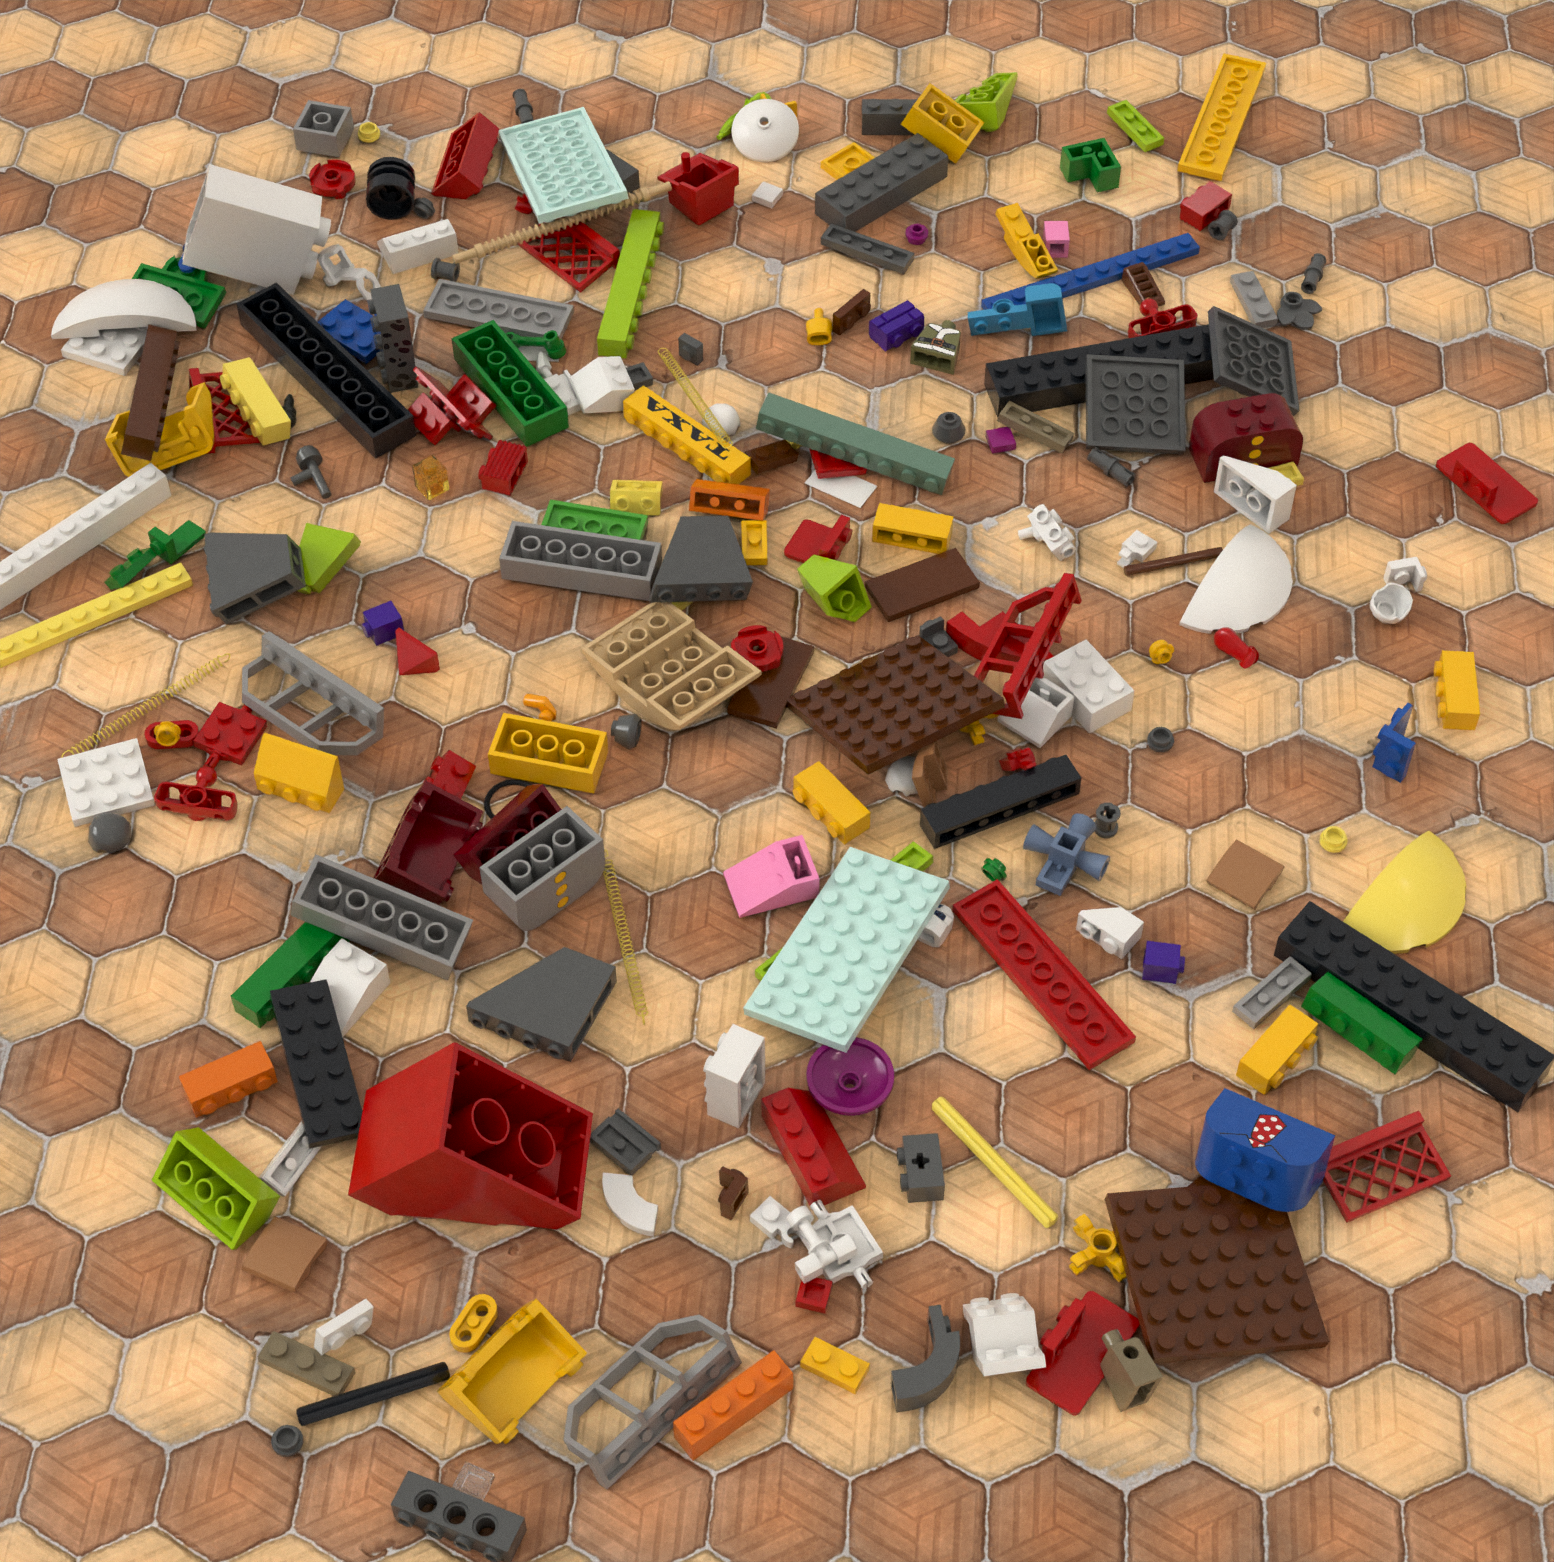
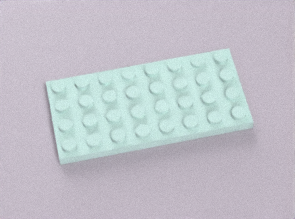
M584 107L499 130V138L539 224L543 222L549 223L565 216H574L586 210H596L600 206L617 204L622 200L629 199L627 189Z
M850 847L743 1007L744 1015L846 1053L950 889L949 880Z

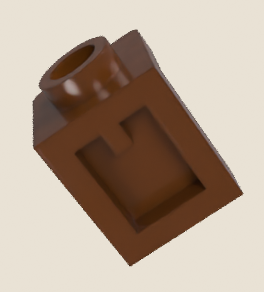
M722 1166L719 1170L720 1185L724 1188L719 1195L718 1202L720 1203L721 1216L732 1221L749 1193L748 1178L737 1169L730 1170Z

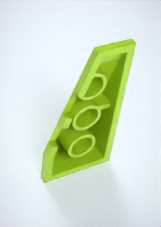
M1017 72L995 73L982 81V86L969 89V95L961 94L955 101L985 122L981 129H984L986 132L999 129L1005 119L1018 74Z

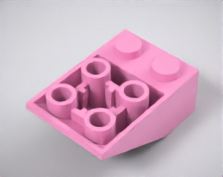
M803 835L776 841L723 872L739 918L815 899L819 894V876Z

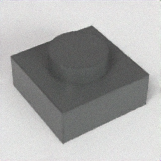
M683 333L678 338L679 355L698 366L703 361V343Z
M644 362L626 368L635 390H638L643 385L645 387L653 385V377Z

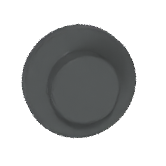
M427 198L415 199L413 211L416 215L424 219L434 215L435 209L430 200Z
M1156 727L1148 734L1147 744L1156 752H1166L1173 747L1174 737L1169 729Z
M292 1425L279 1427L271 1439L273 1450L276 1454L283 1457L297 1454L304 1443L302 1432Z

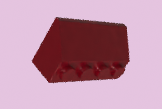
M543 784L526 786L457 850L453 856L465 872L482 885L480 867L562 809Z

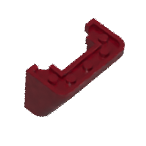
M425 780L407 805L373 878L439 905L442 901L447 903L454 891V888L451 887L452 880L450 878L458 862L453 854L482 828L483 823L480 822V818L484 811Z

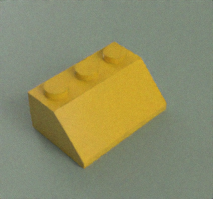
M929 83L901 125L913 134L919 133L947 154L948 159L956 164L985 122Z
M268 733L263 734L253 773L257 789L268 795L273 794L282 797L292 803L297 802L306 805L316 811L321 810L330 813L344 791L338 756Z

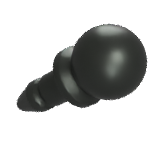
M288 394L282 408L290 418L291 428H293L297 421L296 409L293 407V396Z

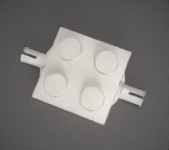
M817 1200V1204L813 1202L810 1208L818 1220L812 1226L820 1239H828L832 1243L848 1234L857 1247V1256L840 1265L834 1261L823 1267L825 1278L835 1283L847 1276L854 1275L862 1289H866L867 1286L870 1287L873 1281L865 1271V1268L882 1259L883 1252L853 1205L840 1212L828 1213L821 1200ZM800 1231V1238L809 1250L811 1246Z

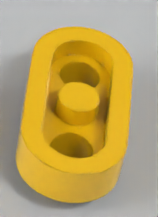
M479 1294L468 1301L450 1328V1341L455 1350L467 1353L475 1350L480 1345L498 1316L497 1304L491 1296ZM480 1311L488 1312L485 1316L477 1315ZM466 1335L471 1337L468 1341L461 1340Z

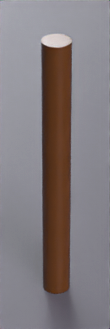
M1222 547L1127 565L1124 566V574L1129 576L1217 558L1223 549Z

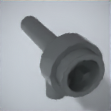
M304 446L296 453V462L303 471L290 477L291 481L296 486L313 477L322 498H329L331 492L318 467L323 461L322 456L314 446Z

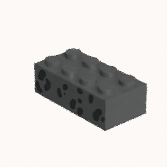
M395 284L370 289L372 299L367 300L370 315L374 314L370 320L373 333L377 332L373 336L376 350L380 349V352L376 353L378 367L384 368L380 370L383 384L388 383L390 393L418 388L417 374L413 371L415 359L409 318L400 285Z

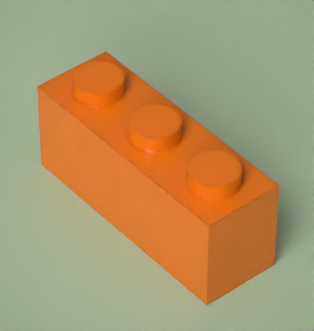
M696 479L691 486L689 511L763 521L768 513L770 489Z
M261 1041L179 1076L185 1096L196 1118L211 1114L229 1103L239 1102L245 1096L257 1091L266 1090L278 1082L274 1066Z

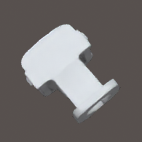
M339 244L329 246L318 253V262L325 273L323 280L327 286H334L341 280L356 281L357 288L366 301L372 298L371 292H367L364 288V277L372 282L373 289L381 287L372 272L365 268H354V264L351 263L345 250ZM338 254L341 261L334 265L329 258L330 256Z

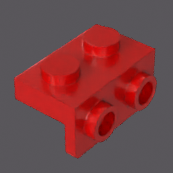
M423 392L407 410L413 415L415 426L431 443L436 445L451 428L458 432L462 428L456 423L458 420L457 416L453 417L443 409L445 404L442 401L438 402L435 398H431Z
M448 750L442 757L438 755L430 767L433 771L431 777L427 776L425 780L461 799L476 765Z

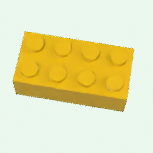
M503 713L488 752L490 774L594 794L608 755L607 732Z

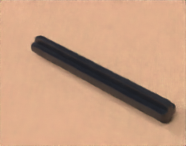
M440 1362L296 1409L298 1421L301 1426H305L448 1380L450 1378L446 1362Z

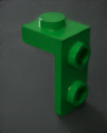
M190 520L186 521L170 535H167L157 527L152 528L148 532L150 548L157 556L169 564L175 562L203 539L206 534L204 529Z

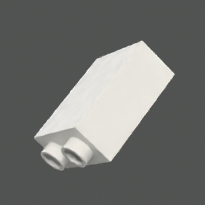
M209 164L187 229L182 264L266 288L277 282L288 294L294 295L300 277L311 280L314 275L318 252L311 251L313 244L321 247L325 246L330 231L331 219L320 216L322 196Z

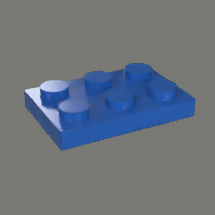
M348 300L342 301L318 321L344 349L367 364L376 356L377 352H380V349L376 350L373 336L377 334V332L373 333L370 318L373 315H370V313Z

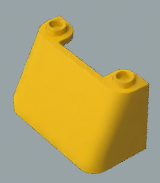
M205 382L188 390L186 394L188 406H185L183 411L165 417L159 451H153L151 461L121 454L130 410L115 416L105 441L122 472L127 477H130L149 463L162 470L210 452L214 444V426L211 394Z
M536 1298L520 1307L438 1389L437 1393L495 1444L501 1442L507 1444L519 1432L516 1428L519 1423L518 1420L559 1378L566 1374L572 1377L584 1365L580 1360L587 1352Z

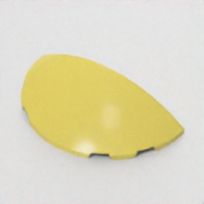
M1427 831L1407 845L1385 867L1357 901L1343 922L1394 954L1408 953L1412 947L1423 944L1429 947L1444 938L1454 928L1462 915L1466 901V881L1462 867L1459 865L1451 849L1439 837Z

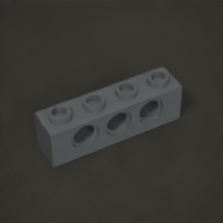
M409 1470L391 1503L393 1515L398 1523L410 1528L413 1525L424 1529L426 1534L435 1539L447 1538L464 1551H471L473 1549L481 1552L491 1562H512L527 1531L525 1517ZM433 1504L436 1506L431 1512L421 1511L425 1505ZM456 1516L465 1517V1520L460 1524L450 1523L451 1519ZM484 1528L494 1529V1532L489 1536L479 1535L480 1531Z

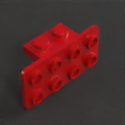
M417 366L414 367L413 371L418 375L416 380L425 388L429 387L431 389L430 395L438 402L443 401L445 404L443 408L453 417L456 415L459 418L457 423L467 431L470 429L480 439L483 436L489 440L493 438V435L481 423L497 405L469 376L464 374L449 391L439 380Z
M1469 442L1436 462L1438 470L1500 524H1507L1538 504V499L1474 443Z
M1088 1291L1082 1300L1075 1298L1070 1307L1064 1305L1056 1318L1058 1323L1053 1330L1048 1328L1040 1340L1042 1352L1045 1355L1046 1367L1032 1369L1026 1378L1028 1388L1073 1416L1080 1414L1105 1378L1100 1363L1108 1350L1102 1340V1336L1111 1330L1118 1329L1125 1341L1134 1336L1140 1325L1138 1318L1094 1291Z

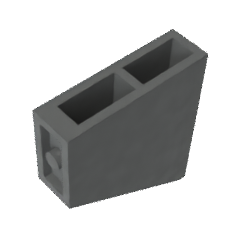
M729 516L680 517L649 596L650 603L747 600L753 581Z
M207 533L204 535V551L207 556L206 571L209 575L208 590L211 595L210 609L215 617H219L226 624L306 587L301 548L287 534Z
M563 947L469 1001L466 1005L468 1021L477 1028H486L494 1031L502 1038H512L522 1042L523 1045L530 1049L537 1048L547 1052L555 1059H565L571 1062L617 983L616 966Z

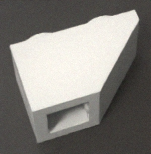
M1122 907L1081 910L1078 914L1076 930L1086 939H1091L1102 946L1109 954H1114L1123 959L1140 940L1144 922Z

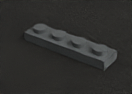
M832 223L821 236V245L904 274L914 261L913 252Z

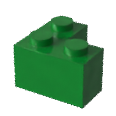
M1105 138L1062 147L1060 169L1067 182L1089 178L1097 193L1119 188L1121 166Z

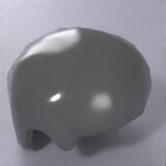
M103 813L95 817L89 826L88 843L96 852L101 849L111 854L124 848L131 840L130 823L121 815Z

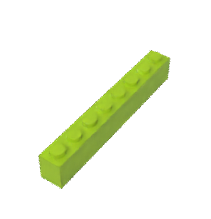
M632 210L597 336L598 356H621V358L626 359L629 349H633V332L637 333L639 325L637 317L642 316V300H646L647 297L646 283L650 284L652 270L650 268L655 267V251H659V236H663L664 222H661L660 212Z

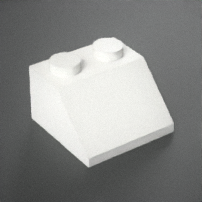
M621 356L597 357L573 374L569 380L583 413L623 411V400L634 393L635 390Z

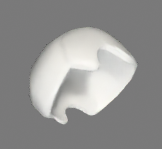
M717 403L709 407L726 434L735 435L738 426H740V419L734 407L726 403ZM702 419L703 426L712 431L705 420Z
M1387 583L1372 595L1370 609L1373 616L1380 622L1396 624L1408 615L1413 599L1410 591L1403 585Z
M905 756L893 762L889 767L885 781L892 792L898 790L903 792L905 796L918 793L912 780L915 757Z

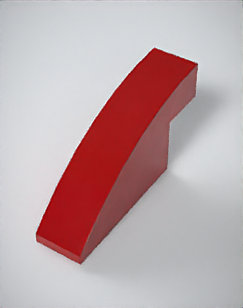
M962 611L947 621L946 632L960 650L982 661L1006 614L1002 611L983 625L978 626ZM1007 635L995 659L1019 661L1024 645L1030 638ZM1048 652L1044 661L1054 657V655Z

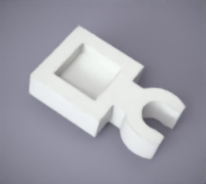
M771 1196L750 1215L751 1223L771 1239L779 1234L782 1243L788 1248L794 1246V1240L788 1236L789 1234L795 1233L800 1237L801 1230L794 1231L787 1221V1216L791 1212Z

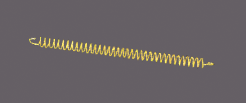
M670 351L666 353L669 354L667 357H662L661 354L660 357L721 445L727 444L722 443L725 437L731 441ZM688 382V385H691L689 388L692 387L691 390H694L692 393H689L690 391H687L689 388H686L687 386H684ZM698 400H701L700 402H703V403L698 406L699 403H696V402H697Z
M217 656V659H216V660L218 661V663H219L220 666L222 667V664H221V662L219 661L218 657H223V656ZM214 659L213 661H209V664L205 663V666H201V669L197 668V672L193 671V674L189 673V677L185 676L184 679H180L179 683L182 685L183 689L186 690L181 680H184L187 686L190 687L186 681V677L194 685L193 681L190 679V675H192L195 681L198 682L197 678L194 676V672H196L199 678L202 680V677L198 673V669L202 671L205 677L206 674L203 672L202 667H204L208 674H210L209 670L206 667V664L210 666L213 672L214 669L210 665V662H212L218 669V666L215 664ZM177 682L176 684H172V687L168 686V690L164 689V692H160V695L156 694L155 697H151V700H148L153 703L155 708H157L152 698L156 699L158 704L161 705L157 699L158 695L161 698V700L165 703L164 699L161 696V693H163L167 700H169L168 696L165 694V690H167L170 696L173 698V695L169 691V687L173 689L174 693L177 695V692L173 688V685H175L181 692V689L178 687ZM147 700V703H146V702H143V705H139V708L135 707V711H134V710H131V711H133V712L136 713V715H137L138 718H140V717H139V715H138L137 712H136V708L141 712V714H142L143 716H144V714H143V712L141 711L140 706H142V707L145 709V711L148 713L147 709H146L145 706H144V703H146V704L149 706L150 710H152L151 706H150L149 703H148V700ZM130 711V713H128V712L126 713V716H125V715H122V718H118V721L114 720V724H113V723H110V724H112V725L116 728V730L119 732L118 728H117L116 725H115V721H116V722L120 725V727L123 729L122 725H121L120 722H119V719H121V720L124 722V724L127 726L126 722H125L124 719H123V716H125V717L128 719V721H129L130 724H131V721L129 720L127 714H130V715L132 716V718H133L134 721H136V720H135V718L133 717L132 712ZM110 724L109 726L106 725L105 729L101 728V732L97 731V735L93 733L92 737L89 736L94 740L96 745H98V743L95 741L94 735H96L100 742H102V740L99 738L98 732L102 734L104 739H106V737L103 735L102 729L106 731L109 737L110 734L108 733L106 727H108L112 731V733L115 734ZM88 737V740L84 739V742L80 741V745L76 744L75 747H71V750L67 751H70L74 755L72 748H74L79 753L77 749L78 745L82 749V751L85 752L81 746V743H83L89 750L88 746L85 743V740H87L92 747L93 745Z
M609 859L605 860V862L611 861V863L605 864V866L612 865V867L604 869H606L605 871L613 869V871H603V875L605 876V884L608 896L610 897L609 901L619 943L624 947L631 946L629 949H623L620 945L624 957L623 961L626 966V974L629 979L628 983L630 984L629 987L631 988L630 991L632 992L631 996L633 997L636 1015L642 1016L643 1025H645L644 1016L648 1014V1011H645L647 1010L646 1002H644L645 998L643 996L635 997L638 994H643V989L641 987L633 988L634 986L641 985V980L631 979L635 976L640 978L636 970L629 971L631 968L638 969V967H636L635 958L626 957L633 954L634 950L632 949L633 946L630 945L632 943L630 941V933L627 931L620 932L621 929L627 928L628 924L624 918L617 919L625 911L623 910V903L620 902L622 898H620L619 886L616 885L618 882L615 880L608 881L609 878L616 875L613 868L614 865L612 864L613 861ZM610 873H614L611 877L607 876ZM610 882H616L614 885H608ZM608 886H617V888L609 889ZM614 890H618L617 893H610ZM615 894H619L616 898L612 897ZM614 899H620L618 902H613ZM612 903H621V905L613 906ZM612 907H615V908L622 907V909H621V910H614ZM619 911H623L622 914H619V915L616 914V913L619 912ZM615 920H625V922L617 923ZM622 924H626L625 927H618ZM618 932H620L621 934L628 933V935L620 936ZM625 937H629L628 940H621ZM630 941V943L627 945L623 944L624 942ZM628 950H632L631 953H624ZM625 958H626L627 960H629V959H635V960L632 961V962H626V961H625ZM631 963H635V964H636V965H634V966H628V965L631 964ZM633 972H638L636 975H629ZM634 981H640L637 984H632ZM636 990H642L639 993H634ZM642 998L644 999L643 1001H640V1002H637V1001H636V1000H638V999H642ZM640 1003H645L643 1006H637ZM643 1007L646 1008L645 1010H641V1011L638 1010V1009L643 1008Z

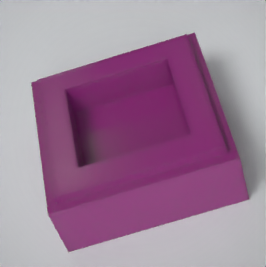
M1010 427L986 430L985 437L992 454L1016 450V441Z

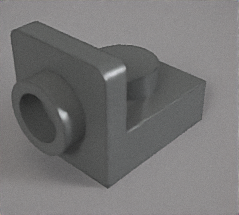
M941 616L934 620H928L920 626L919 636L947 657L958 653V645L944 630V619Z

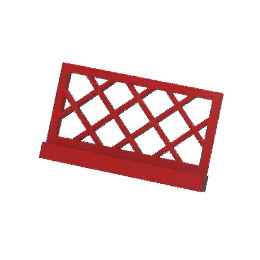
M579 221L578 225L573 223L572 227L560 228L559 232L556 231L553 234L548 232L547 236L542 234L541 238L536 236L535 240L541 239L540 245L530 246L528 243L532 241L531 238L529 242L524 240L523 244L518 242L522 249L580 293L611 267L616 269L620 257L617 247L581 221ZM571 237L573 238V243L561 244V238ZM557 238V244L545 245V239ZM576 249H587L588 255H576ZM560 250H572V256H560ZM556 251V257L546 258L544 252ZM602 260L604 262L599 267H591L592 261ZM588 261L587 267L575 268V262ZM571 262V269L559 268V263ZM587 274V277L580 283L574 279L575 275Z
M189 368V389L204 382L206 384V382L215 381L219 383L215 388L206 384L211 394V399L216 396L224 400L219 405L212 402L214 444L210 452L206 454L215 453L216 447L261 443L257 437L244 433L246 429L250 428L249 423L239 416L241 414L240 409L232 403L230 395L221 392L223 387L220 375H223V372L200 374L199 368ZM230 403L237 407V409L231 412L225 407ZM221 413L228 418L222 422L215 417ZM236 421L242 424V426L236 429L230 426V424ZM223 430L233 434L230 437H219Z
M1419 1110L1332 1146L1323 1181L1346 1223L1450 1179L1451 1174L1422 1125L1425 1120ZM1418 1135L1423 1144L1422 1153L1406 1147L1408 1138ZM1388 1147L1399 1151L1396 1164L1380 1158L1383 1149ZM1404 1154L1420 1159L1416 1171L1400 1166ZM1363 1158L1374 1162L1371 1175L1355 1169L1357 1160ZM1424 1161L1435 1165L1440 1175L1432 1178L1421 1174ZM1378 1164L1394 1170L1391 1182L1375 1177ZM1338 1169L1348 1173L1345 1186L1334 1182L1329 1172ZM1398 1172L1414 1178L1412 1187L1404 1188L1395 1184ZM1353 1175L1368 1181L1365 1193L1349 1188ZM1373 1183L1388 1188L1386 1198L1381 1200L1369 1195ZM1347 1194L1363 1199L1360 1209L1350 1212L1345 1203Z

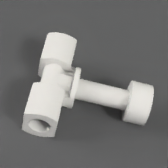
M800 1206L787 1216V1221L794 1231L801 1230L811 1246L808 1250L809 1255L795 1262V1270L805 1284L822 1275L823 1267L836 1261L840 1265L857 1256V1247L848 1234L832 1243L828 1239L821 1240L811 1225L814 1217L807 1206Z

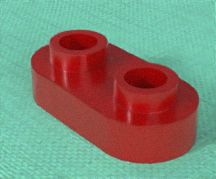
M190 720L170 721L181 729L180 739L172 746H163L156 740L154 728L160 725L161 722L150 724L144 732L149 747L153 749H174L193 746V740L199 733L197 724Z

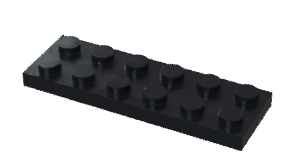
M327 979L271 990L270 1000L309 1149L358 1138L362 1108Z

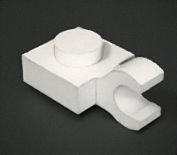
M1136 530L1122 543L1121 551L1119 552V556L1122 558L1117 562V565L1124 568V566L1130 565L1135 559L1142 563L1156 550L1157 541Z

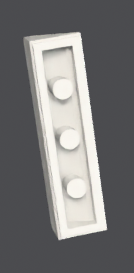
M302 1121L259 1177L265 1184L283 1197L286 1196L322 1147L309 1149Z

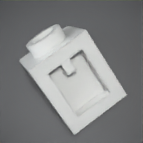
M1417 557L1389 561L1383 579L1386 584L1411 582L1415 591L1419 592L1422 591L1424 581L1427 579V572L1425 567L1421 566Z

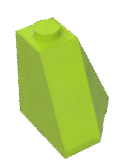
M306 523L299 545L302 553L306 587L297 591L303 594H310L311 591L320 593L358 549L361 543L359 538L354 533Z
M813 555L797 568L804 589L826 615L856 622L872 608L856 565Z

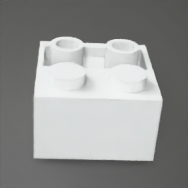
M1044 677L1042 679L1035 678L1021 705L1024 714L1023 718L1018 719L999 715L997 721L1041 748L1072 716L1074 696Z

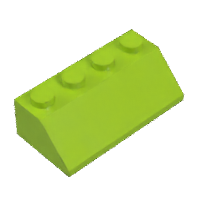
M199 1127L175 1132L152 1178L156 1185L231 1250H236L268 1221L280 1198V1195Z

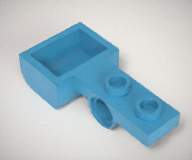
M1053 283L1028 286L1025 288L1026 304L1014 306L1011 300L1000 299L993 304L992 309L967 312L971 336L1030 328L1032 336L1066 332L1067 322L1060 286Z

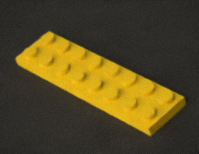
M1223 54L1179 161L1177 171L1222 181L1265 72V62Z

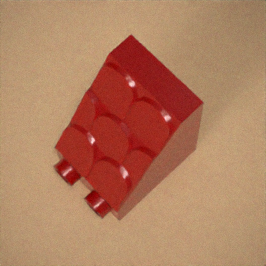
M454 1042L366 1090L348 1196L391 1216L398 1215L422 1219L439 1218L494 1226L508 1224L558 1230L581 1219L593 1113Z

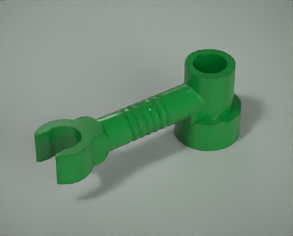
M554 330L546 332L544 337H526L514 332L505 333L517 348L520 346L544 347L551 359L562 358L567 352L564 342L559 339L557 332Z

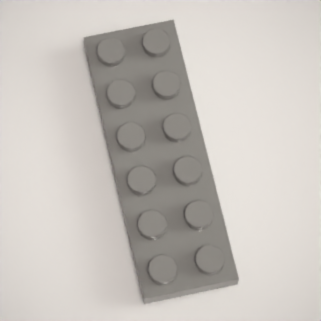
M439 279L423 313L424 318L474 328L494 320L504 333L514 332L526 337H544L546 332L554 330L557 332L559 339L562 340L573 316L574 305Z

